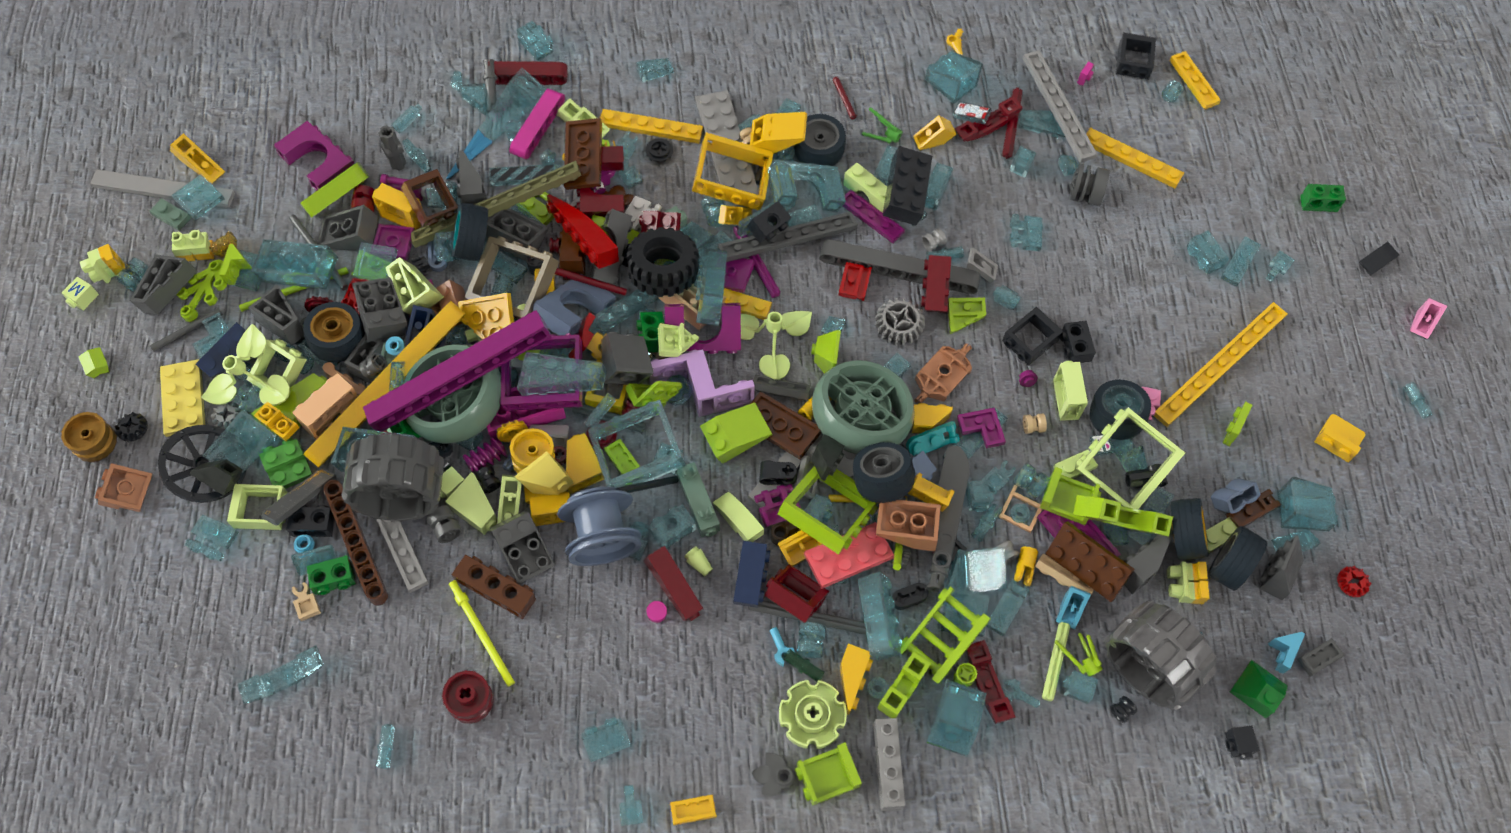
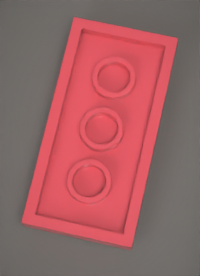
M876 522L862 527L859 535L856 538L852 537L853 541L847 550L843 548L839 555L823 544L804 551V557L821 589L894 559V553L886 539L876 536Z

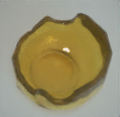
M231 231L226 232V235L217 239L212 248L209 247V250L215 256L225 257L229 244H233L237 248V239Z

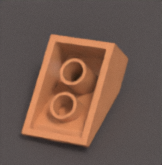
M906 500L879 503L876 536L913 549L935 552L941 505Z

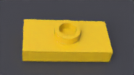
M713 794L670 802L673 825L717 817Z

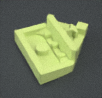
M660 323L658 327L659 356L679 357L696 343L699 337L688 332L684 328L683 323H680L679 326Z

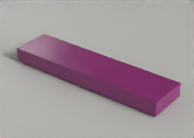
M851 189L839 200L841 206L852 212L853 215L894 244L904 234L905 229L892 219L882 216L883 213Z

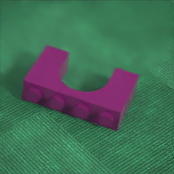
M308 121L274 144L278 155L289 166L309 152L320 151L327 154L324 163L306 175L311 186L316 191L354 164L353 159L349 155L345 156L338 145L334 146L327 135H322L320 129Z
M721 303L722 324L718 334L708 340H698L686 351L703 349L708 354H717L719 351H726V353L732 354L737 353V350H741L740 303ZM665 304V324L679 326L680 323H683L685 328L684 304Z

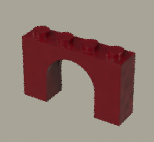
M602 146L601 171L624 170L623 146ZM591 188L577 189V197H580V202H577V209L592 219L593 215L606 217L607 212L611 209L625 213L624 195H601L595 193Z

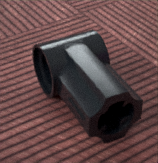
M1154 464L1141 470L1127 471L1125 474L1127 487L1129 489L1143 487L1162 464ZM1166 477L1157 486V488L1164 487L1168 484Z

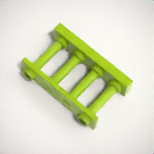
M951 586L949 589L944 588L938 595L940 600L911 637L908 638L906 636L899 644L901 647L899 652L901 654H905L907 650L911 654L915 652L931 663L929 668L934 674L932 680L937 684L942 682L991 620L985 613L982 616L974 614L954 598L952 593L955 590ZM945 602L949 603L971 621L973 627L969 632L966 630L962 631L939 612ZM932 618L958 637L960 643L956 648H950L926 628ZM920 634L946 654L947 660L943 665L934 662L913 644Z

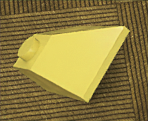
M545 452L515 475L516 479L534 494L559 495L568 490L569 486L574 483L564 468L548 452Z

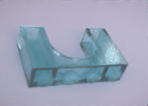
M887 145L873 175L886 186L888 185L892 157L897 150L896 147ZM936 163L929 178L925 202L926 208L937 210L951 179L952 167Z
M773 160L767 170L774 203L779 201L782 206H792L798 197L794 181L797 179L805 180L816 188L819 193L822 210L838 212L846 202L839 170L836 166Z

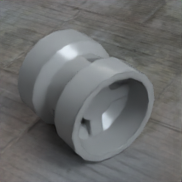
M937 228L932 231V234L922 236V243L928 252H932L936 247L945 245L947 239L944 232Z

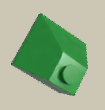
M1251 660L1230 690V693L1261 716L1267 718L1276 711L1284 699L1288 685Z

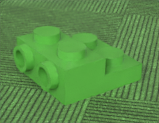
M289 438L278 447H266L263 453L259 454L272 485H281L287 489L303 482L313 474L307 458L303 455V448L297 439Z

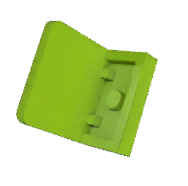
M656 381L652 385L629 383L625 389L634 407L659 409L664 407L670 398L676 396L683 386L680 382Z

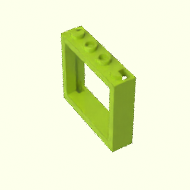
M814 466L783 501L778 515L839 555L843 548L846 550L849 548L853 541L852 537L856 538L862 530L860 526H866L871 518L869 515L873 516L878 510L877 503L863 498L857 490L855 481L838 469H836L833 476L828 475L826 480L823 481L824 483L865 509L846 534L841 536L796 506L817 479L821 480Z

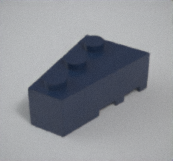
M236 322L195 365L211 378L226 372L222 365L223 360L229 355L237 356V345L246 330Z
M743 541L733 599L734 604L758 608V604L763 603L764 591L761 590L762 582L766 583L768 571L764 570L765 562L769 563L771 551L767 550V544Z

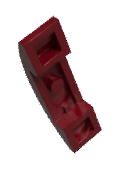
M1012 96L999 103V109L988 114L985 119H979L973 123L967 121L954 128V130L964 142L976 140L1004 126L1023 107Z
M985 640L972 643L966 650L969 664H972L977 670L975 682L992 720L997 724L1014 719L1016 716L1008 697L1006 698L992 665V657Z

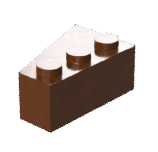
M563 229V231H560L561 247H559L560 259L558 268L585 276L586 253L581 251L580 246L574 243L571 236Z

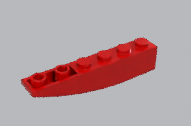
M551 194L547 195L546 208L548 213L552 214L556 222L563 226L564 231L571 236L574 243L580 246L581 251L586 253L591 263H594L598 269L619 262L618 247L591 218L567 202Z

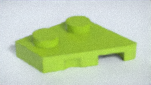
M985 297L948 298L950 334L985 318Z

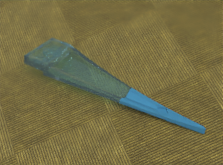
M523 68L510 80L464 150L465 155L470 161L532 110L545 92L546 88ZM457 164L454 165L446 180L459 171Z

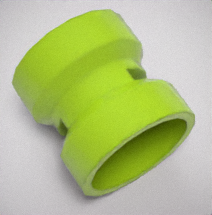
M960 664L953 675L954 683L960 688L970 687L977 677V670L972 664Z

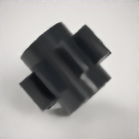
M417 254L410 257L412 261L410 263L424 276L428 275L426 270L430 269V266L425 256L420 258Z

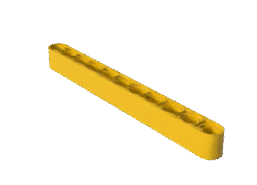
M450 301L303 455L318 468L322 466L367 419L363 407L387 394L389 391L396 389L406 378L415 363L431 352L462 320L466 313Z

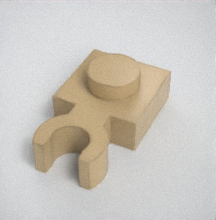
M303 582L304 589L301 592H298L295 586L292 587L293 594L299 598L294 600L293 603L301 622L321 614L316 597L313 593L309 594L310 587L306 582Z

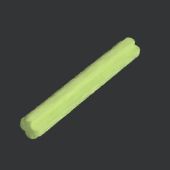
M1060 622L1055 640H1058L1066 648L1070 625ZM1055 643L1042 694V699L1046 701L1054 700L1064 653Z

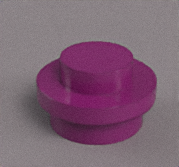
M1032 370L1023 371L1019 375V383L1023 387H1031L1038 380L1037 374Z

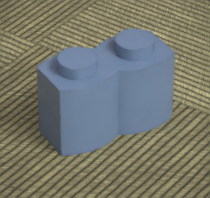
M1238 478L1232 480L1226 488L1216 490L1212 494L1211 499L1215 509L1227 513H1236L1245 504L1256 501L1261 494L1256 482Z

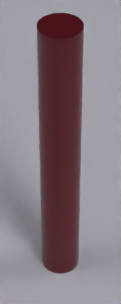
M834 77L832 81L850 119L853 120L857 115L839 77Z

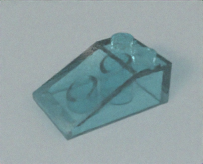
M242 410L203 456L210 462L227 459L243 469V473L260 457L259 454L263 453L266 447L271 446L279 436L248 412Z

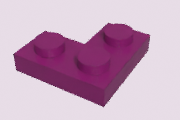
M995 407L957 416L962 435L981 431L986 448L1005 445L1006 440Z

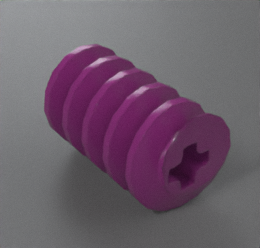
M491 438V445L484 442V449L477 446V453L473 450L469 451L470 457L466 454L463 455V459L472 473L473 471L477 472L480 470V467H486L487 463L493 466L494 458L500 462L501 454L506 458L508 457L503 444L498 438L497 441Z

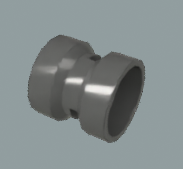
M373 353L368 359L360 363L359 369L363 376L370 379L387 367V361L381 354Z

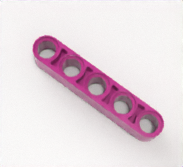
M549 88L545 90L513 139L509 149L511 154L526 160L531 156L556 117L558 109L564 104V94Z

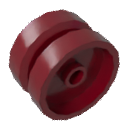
M465 670L454 674L448 679L442 692L444 706L454 719L462 723L472 724L481 721L489 714L493 707L494 696L492 689L484 677L475 671Z

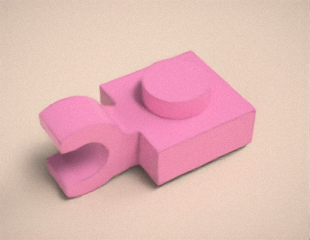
M1142 387L1148 393L1151 400V413L1148 420H1152V415H1155V409L1157 410L1160 407L1161 390Z

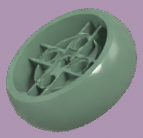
M447 345L429 352L415 363L408 372L403 384L471 346ZM498 367L406 418V422L415 433L424 439L436 443H458L474 437L491 423L500 408L501 373ZM431 414L435 418L442 420V422H427L423 420V416Z
M861 360L838 364L821 377L813 392L812 411L818 428L823 435L826 434L845 445L844 451L858 454L863 448L880 442L900 444L911 431L915 416L912 395L907 385L898 375L880 364ZM829 397L835 401V410L829 401ZM892 407H893V409H894V411H895V413H896V416H894V415L891 413Z

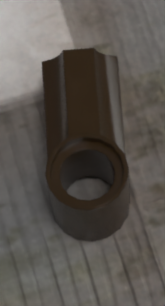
M789 521L776 523L771 529V542L778 546L777 543L801 531V529ZM783 532L785 535L783 537H778L775 535V533Z

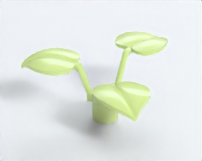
M793 311L783 315L779 312H771L768 314L767 319H764L760 327L759 321L755 316L741 314L742 340L752 339L754 333H759L765 325L767 330L773 333L772 355H765L759 361V369L765 376L774 380H780L788 374L790 369L789 359L782 354L776 355L777 332L780 329H786L787 333L792 336L806 334L810 327L812 312Z
M251 324L242 335L236 349L237 356L229 355L223 360V368L226 369L228 374L216 376L209 384L206 392L201 396L202 399L215 405H224L231 402L237 394V388L234 386L236 384L234 375H241L243 373L264 385L259 393L263 404L269 402L276 406L285 402L289 397L290 386L284 377L272 375L266 383L246 371V365L243 361L250 360V357L258 358L267 347L265 336L255 325Z

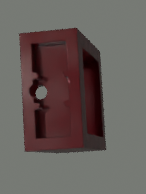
M789 564L784 570L780 568L775 577L772 576L766 584L768 590L764 596L806 623L822 606L829 590L826 588L821 589L819 583ZM783 584L797 592L799 595L807 599L809 602L805 601L804 599H802L801 597H799L798 595L784 587Z

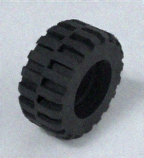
M658 227L655 230L652 228L648 229L646 233H640L638 237L632 240L627 253L628 275L632 284L635 287L638 286L640 291L647 292L651 296L663 297L668 295V297H672L676 293L678 295L683 293L684 289H689L697 279L699 257L697 245L687 234L684 235L682 231H675L669 227L668 229ZM658 259L675 261V263L670 265H656L651 262Z

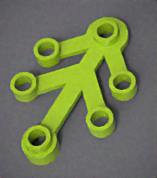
M222 260L212 261L207 269L195 274L188 281L190 285L194 286L188 289L183 287L176 294L181 300H185L190 295L196 293L189 305L183 306L180 310L181 317L185 321L192 322L198 317V311L195 308L205 293L204 301L209 306L217 303L218 298L215 296L212 287L214 278L216 280L213 286L217 290L222 291L227 287V283L219 276L223 264Z

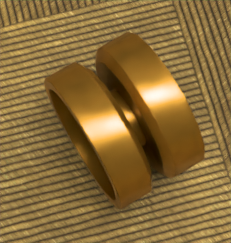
M79 413L71 417L62 429L61 439L64 445L82 461L95 462L106 458L114 450L117 443V435L114 429L96 413Z

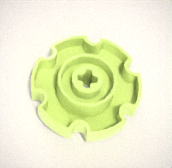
M804 680L789 688L787 691L789 699L781 700L779 707L780 726L789 729L786 737L795 745L805 749L811 743L815 744L817 749H821L835 742L839 737V733L836 730L838 728L844 729L847 719L845 702L837 700L839 692L830 684L820 680L817 681L816 685H811L809 680ZM810 711H814V714H816L815 718H811Z

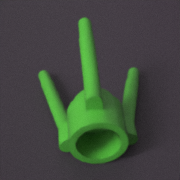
M869 107V110L878 117V120L888 127L885 132L887 138L862 132V135L882 140L889 144L892 141L897 143L903 131Z

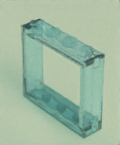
M660 400L652 401L638 409H632L629 413L613 417L607 422L596 424L588 429L607 487L617 488L651 481L686 466L665 408ZM660 415L674 453L612 479L599 439Z

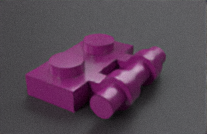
M791 484L777 486V489L771 491L764 490L761 491V494L754 496L756 503L762 501L765 503L764 507L759 508L765 528L787 521L778 515V511L788 493L793 491ZM778 496L781 498V501L773 503L771 499Z

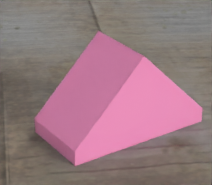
M1428 298L1417 310L1410 331L1428 339L1446 310L1447 305Z

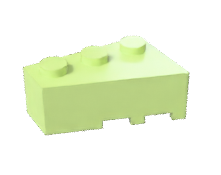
M399 257L385 267L388 276L392 279L402 310L407 314L411 315L413 305L430 308L444 298L414 265Z

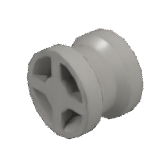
M1006 541L994 549L996 555L1000 556L1002 565L1013 561L1019 556V553L1013 549L1011 541Z

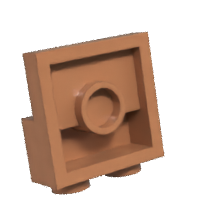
M111 463L109 469H105L103 472L102 480L104 484L102 488L98 487L95 499H98V505L118 510L124 508L140 512L153 474Z

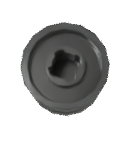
M447 505L437 507L433 514H428L426 517L430 527L434 529V534L439 543L450 542L462 533V529L458 521L454 519L455 516L450 506Z

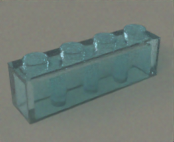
M881 572L858 578L870 655L878 661L900 655L902 642L897 634L898 620L893 611L895 602L890 593L892 588L890 579Z

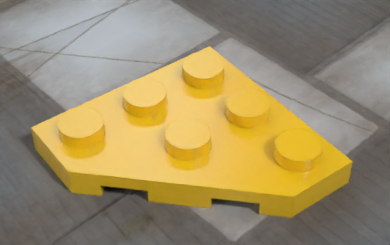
M511 293L458 301V307L466 313L461 321L473 329V332L482 340L514 322Z

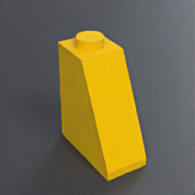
M585 433L581 435L576 434L567 440L566 472L574 482L568 488L570 494L605 479L604 471Z

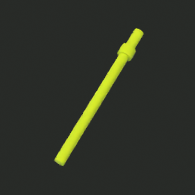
M456 580L451 581L449 586L456 596L454 598L458 606L463 608L508 687L512 686L515 681L469 604L467 594L462 592Z

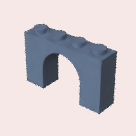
M570 279L566 284L560 285L558 289L549 292L542 299H538L533 304V311L537 310L545 321L547 328L557 335L561 336L567 333L576 335L579 333L582 318L564 307V304H578L586 307L599 317H603L612 311L616 296L607 290Z

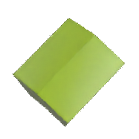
M100 347L87 350L78 356L85 375L96 378L100 374L109 372L108 364Z

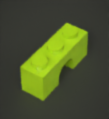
M913 652L893 685L890 686L880 701L877 709L890 718H897L928 671L931 663Z

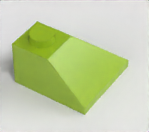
M841 330L820 335L817 337L816 344H812L811 354L815 355L814 362L824 374L837 365Z

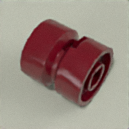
M366 185L354 187L351 208L365 205L374 212L375 203L372 195L375 189Z

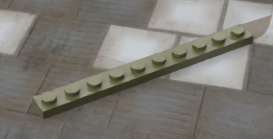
M576 161L571 162L475 205L488 208V217H491L495 213L507 210L515 204L525 202L529 198L541 195L545 191L557 188L568 181L576 180L581 176L579 165ZM457 212L447 220L443 218L433 226L426 225L411 232V240L414 247L426 245L432 240L442 238L446 234L453 232Z

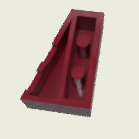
M929 255L928 259H925L924 262L927 278H923L922 289H926L925 296L921 297V307H924L926 312L946 313L948 312L951 257Z

